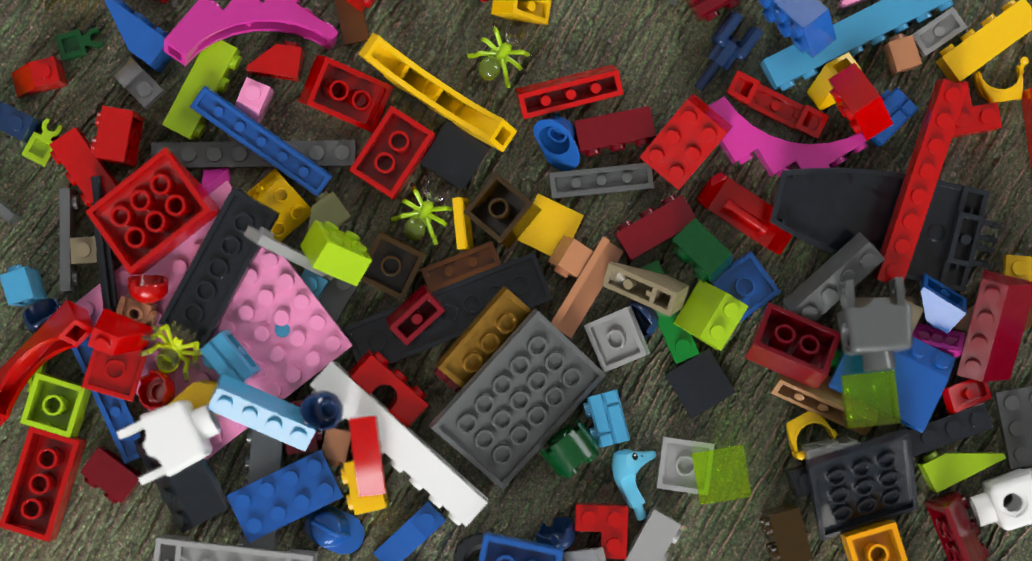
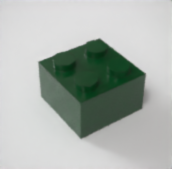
M696 218L672 239L675 257L683 265L688 263L692 266L694 270L692 273L703 283L707 281L712 285L733 265L732 253Z

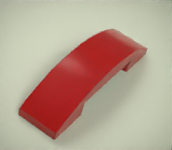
M739 70L736 71L726 92L728 96L785 127L815 139L819 138L829 115L807 104L804 106L760 84L761 81Z

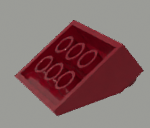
M950 491L924 502L948 561H987L986 558L989 557L985 545L978 540L976 534L979 533V529L974 519L969 518L967 513L969 505L963 494L960 495L959 492Z

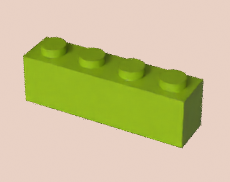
M221 40L201 51L162 125L195 142L196 138H200L206 129L204 124L206 118L190 108V106L205 85L217 94L226 91L230 83L228 77L231 71H235L240 65L242 59L240 57V50Z

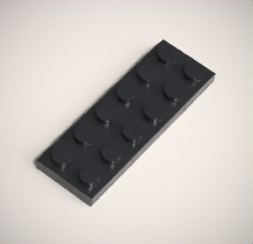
M233 187L158 323L162 326L168 324L172 332L189 342H199V348L201 349L209 343L262 247L244 235L248 226L257 230L260 227H264L271 231L280 213L240 189Z

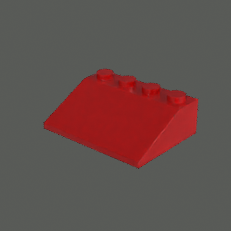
M165 147L85 212L128 273L142 275L215 218L220 209L200 183L173 153Z

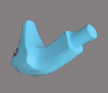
M618 450L613 453L612 457L614 481L627 506L633 508L637 520H644L647 518L643 504L646 502L637 488L636 474L643 465L656 458V451Z

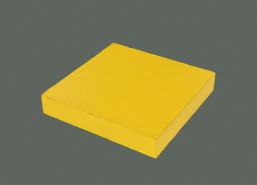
M537 194L533 203L541 211L517 241L551 257L563 236L574 237L584 215L543 195Z

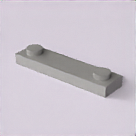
M248 226L244 235L256 244L330 281L333 279V276L312 268L304 253L274 239L275 234L264 227H260L257 230Z

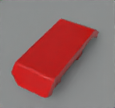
M721 172L710 178L697 198V202L705 209L778 255L783 252L793 236L769 222L773 209L772 205Z

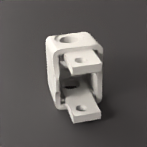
M189 400L177 401L141 415V421L117 432L119 438L123 439L145 429L146 440L143 446L148 456L155 457L162 464V467L138 478L141 485L147 484L165 474L167 476L177 474L212 453L213 448L209 438L221 433V427L215 413L207 409L208 404L194 409Z
M1019 468L987 479L981 484L983 493L969 497L972 511L980 527L995 522L1005 530H1012L1032 524V468ZM1011 494L1010 502L1003 505L1005 496Z

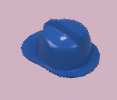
M558 113L553 114L549 119L538 121L533 127V134L549 164L561 171H571L578 166L580 153L574 141L576 131L573 124L566 118L560 117Z
M326 505L306 516L305 532L309 539L319 546L338 554H350L356 551L363 543L365 534L360 520L343 510Z

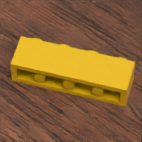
M1027 0L1009 1L1001 7L1002 14L997 17L994 14L990 15L981 22L983 27L975 32L972 28L961 36L960 39L963 42L955 47L953 44H950L939 52L942 57L936 63L949 81L961 82L1032 30V7Z

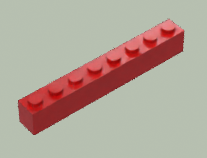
M938 79L936 81L880 250V254L885 260L874 269L872 278L888 283L889 280L895 277H903L904 282L969 86L946 79Z

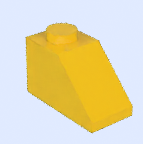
M493 0L491 14L513 21L548 25L551 0Z

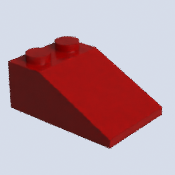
M317 55L298 102L373 133L378 126L393 86L327 56Z

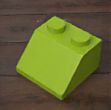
M699 280L673 323L712 348L722 351L749 306L727 292Z

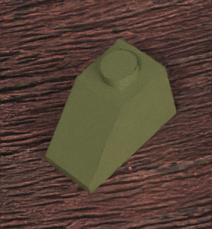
M326 191L315 199L316 204L311 208L308 231L315 220L322 223L328 221L341 228L353 219L333 191L330 194Z

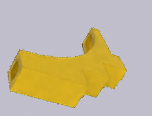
M372 33L359 52L362 58L380 71L397 88L416 97L432 111L451 120L463 131L497 150L504 152L516 134L517 130L504 119L484 109L435 78L379 35Z

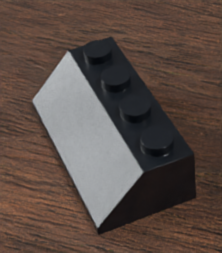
M146 434L133 442L138 455L143 459L148 468V473L162 467V464L155 457L148 456L143 446L146 440ZM205 458L172 476L165 474L153 480L160 491L161 499L167 504L173 516V521L179 527L181 533L231 507Z

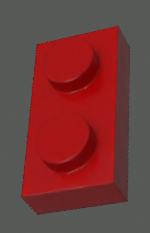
M970 378L949 385L942 392L948 414L957 413L992 398L987 381L982 382Z

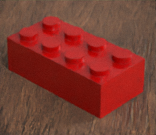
M32 426L29 427L2 513L0 528L47 542L57 539L87 439L80 437L68 438Z

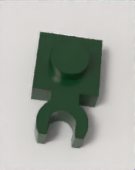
M91 28L87 31L86 35H83L82 30L77 29L55 36L62 61L67 62L89 55L88 47L95 49L104 47L103 41L93 42V36L100 34L101 30L99 28Z

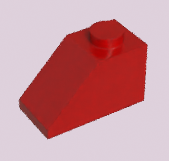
M284 41L283 45L275 44L248 64L246 71L254 76L301 82L305 51L302 47H299L298 43Z
M54 56L29 62L11 73L16 95L19 99L68 86L62 61Z
M104 308L93 328L88 346L112 356L147 348L154 328Z

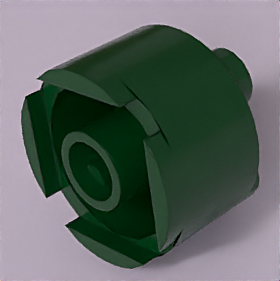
M581 420L575 421L577 426L572 428L569 424L554 434L547 441L549 447L546 450L543 447L539 449L540 454L557 476L564 475L568 479L578 472L579 469L577 467L584 461L589 463L599 455L597 451L599 447L598 442Z

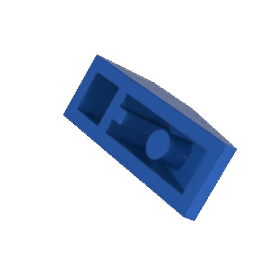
M428 500L373 554L380 561H403L446 521L447 517Z

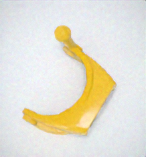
M1027 57L1020 59V65H1016L1015 68L1017 83L1007 89H997L989 86L982 78L981 72L976 71L974 73V84L979 95L988 103L1021 100L1024 67L1029 63V59Z
M807 411L786 423L787 436L794 459L803 460L805 458V453L797 449V436L806 425L816 423L823 426L833 440L838 436L835 429H832L822 416Z

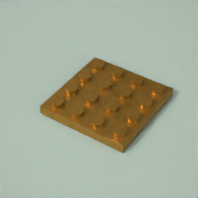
M504 286L435 366L463 388L532 310Z

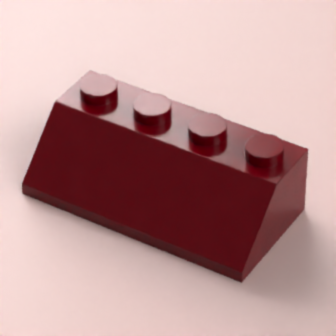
M984 270L957 370L958 376L982 382L1010 380L1032 303V281Z

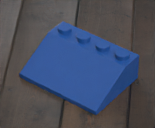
M912 337V346L909 349L894 353L896 369L865 372L863 371L862 355L847 356L842 348L828 387L923 433L950 377L955 357Z

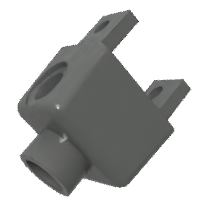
M895 277L888 281L890 302L886 298H873L867 306L856 308L853 280H845L839 284L842 311L837 313L843 352L847 356L862 355L863 371L865 372L896 369L894 353L907 350L912 346L911 305H906L903 277Z

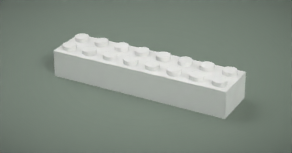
M331 361L310 384L314 388L312 393L326 390L334 393L344 406L343 419L347 418L349 420L352 417L377 415L382 454L385 453L392 459L389 463L398 472L401 473L404 470L411 476L409 479L410 483L418 490L424 488L430 493L428 498L438 508L443 505L449 511L448 517L458 526L463 523L467 527L488 503V498L410 427L407 428L393 416L372 393L369 395L350 378L349 372L337 361Z

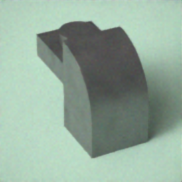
M131 55L112 72L119 83L145 109H148L165 93L152 76Z

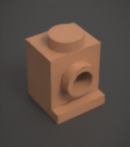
M130 295L120 297L116 311L120 315L150 327L155 326L159 313L156 312L158 304H142L134 300ZM136 310L139 312V317L137 319L134 318Z

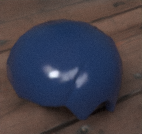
M47 298L38 301L23 312L24 323L31 333H35L61 307L58 300Z
M635 300L626 305L627 307H632L644 338L646 339L651 336L659 325L656 310Z
M323 390L312 393L301 403L300 415L306 426L312 425L318 428L319 431H325L335 428L341 422L344 406L334 393Z
M555 517L551 526H546L545 523H542L539 531L535 534L536 541L562 547L563 550L567 549L575 539L574 520L568 517Z

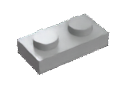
M952 7L912 35L918 51L924 58L968 27L954 7Z

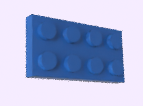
M321 449L226 496L250 543L344 497V494Z

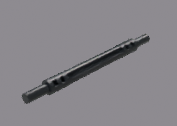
M101 176L91 177L94 202L91 203V206L104 197ZM94 225L103 310L105 308L116 313L119 303L113 251Z

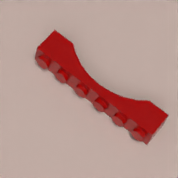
M66 300L0 369V426L10 417L17 398L34 373L58 353L78 347L92 333L94 326L87 309Z

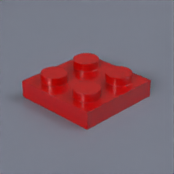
M93 348L81 388L133 402L147 355H142L141 351L145 350L112 356Z

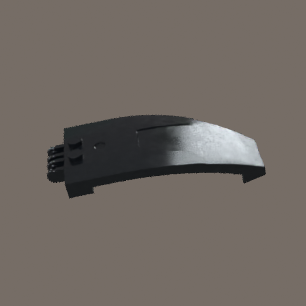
M857 168L782 170L769 222L833 255L861 232L880 253L905 173ZM941 180L937 181L905 278L921 282V276L923 273H926L950 289L965 292L972 265L991 269L992 264L988 261L974 260L976 250L987 254H994L996 250L995 248L978 245L979 240L996 244L998 242V239L994 236L980 235L982 226L987 225L994 229H1001L1002 226L1001 223L984 220L990 191Z

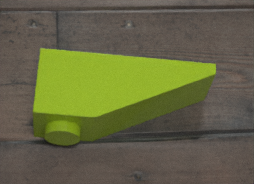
M934 450L923 455V460L918 462L917 465L930 491L938 493L1006 459L1004 453L999 452L937 453Z

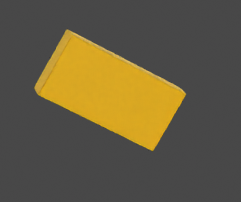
M463 197L452 198L457 249L470 250L474 248L472 222L463 213L470 202L467 198Z

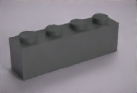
M859 232L786 297L783 303L790 312L815 322L840 300V283L845 280H853L855 287L885 258Z

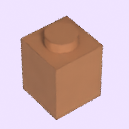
M902 33L889 38V42L883 46L892 76L916 69L922 64L913 35L904 37Z
M563 236L548 262L554 265V271L564 278H567L568 275L578 278L594 251L574 238Z
M335 427L326 430L322 450L330 465L341 466V462L345 463L349 459L352 446L350 430Z

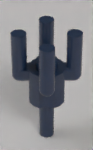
M736 11L728 14L711 38L712 43L715 45L706 57L712 62L694 85L702 92L719 68L727 71L735 59H745L764 33L757 27H750L740 42L731 36L743 19V16Z

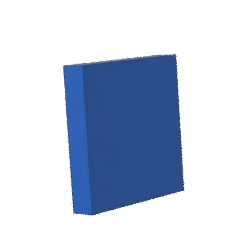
M749 251L734 262L712 284L749 306L739 322L781 293L752 251Z

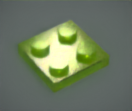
M895 370L840 376L846 428L901 423Z

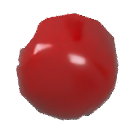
M162 275L129 276L127 279L130 296L142 304H153L161 301L168 293V280Z
M149 370L147 375L140 378L141 385L138 389L139 401L145 408L156 410L168 405L173 400L176 393L175 383L168 374L162 371Z

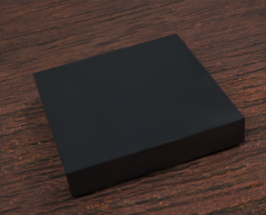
M446 121L420 165L464 191L489 152L490 147L449 121Z
M709 348L665 374V377L691 419L736 393Z

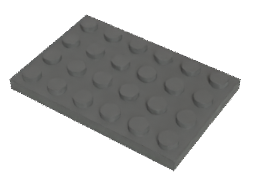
M534 309L429 426L503 490L601 382L606 374L538 310Z

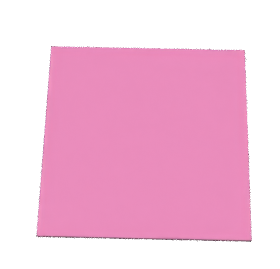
M225 181L209 194L220 210L233 188L228 181ZM216 217L142 274L162 275L168 280L167 295L161 301L155 302V304H158L156 312L159 313V316L153 327L152 335L158 332L157 328L162 326L158 322ZM261 247L210 339L211 341L220 332L229 330L261 369L246 384L282 400L353 346L288 259L264 247ZM123 265L115 271L118 303L121 296L130 295L128 291V277L136 276L129 274ZM98 284L75 303L87 309L93 326H95L103 311L101 284ZM136 310L134 318L137 319L139 317V312ZM276 324L279 326L288 324L290 326V333L286 337H279L275 333ZM171 331L173 338H175V336L182 338L181 336ZM160 337L150 338L147 348L143 350L150 349L157 342H164ZM182 338L183 344L191 343L186 339ZM192 347V348H187V349H185V350H191V351H193V350H194V347ZM158 348L152 354L147 355L141 377L147 375L149 370L160 371L156 361L162 348ZM200 352L198 353L197 364L194 363V358L191 355H185L191 360L188 370L190 379L186 380L184 377L183 368L185 362L181 360V363L174 372L168 374L175 383L176 393L173 399L193 382L199 380L218 381L219 375L214 369L210 370L204 365L201 360L203 355ZM139 380V383H138V386H137V390H136V394H137V395H138L139 386L141 385L140 380ZM216 416L221 427V433L209 438L213 449L212 453L206 456L205 459L208 460L248 427L224 416Z

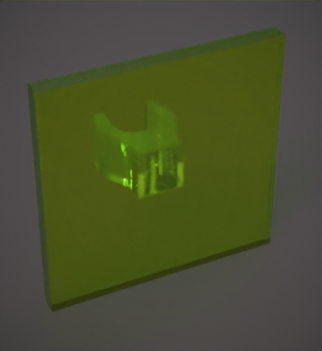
M743 445L691 453L700 505L751 497Z

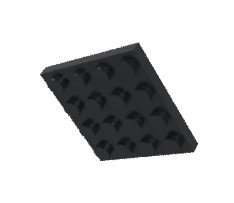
M907 428L806 460L817 534L821 541L919 509L911 435Z

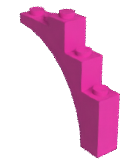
M198 0L164 39V52L186 66L197 54L212 44L233 35L253 31H276L294 34L314 41L324 48L331 50L336 44L338 31L329 22H323L317 18L310 9L301 7V0H265L263 3L261 0H232L224 10L213 0Z
M725 96L709 105L711 109L733 126L719 143L732 165L738 161L741 165L754 157L752 152H755L770 177L776 173L780 177L782 170H792L791 164L795 169L831 168L829 164L834 168L847 160L844 155L851 150L856 154L868 147L866 139L861 133L831 143L803 144L788 142L770 136L751 125L737 113Z

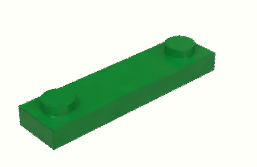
M658 260L640 267V269L664 274ZM656 310L659 318V329L675 364L700 354L692 335L673 323L680 310L671 316Z

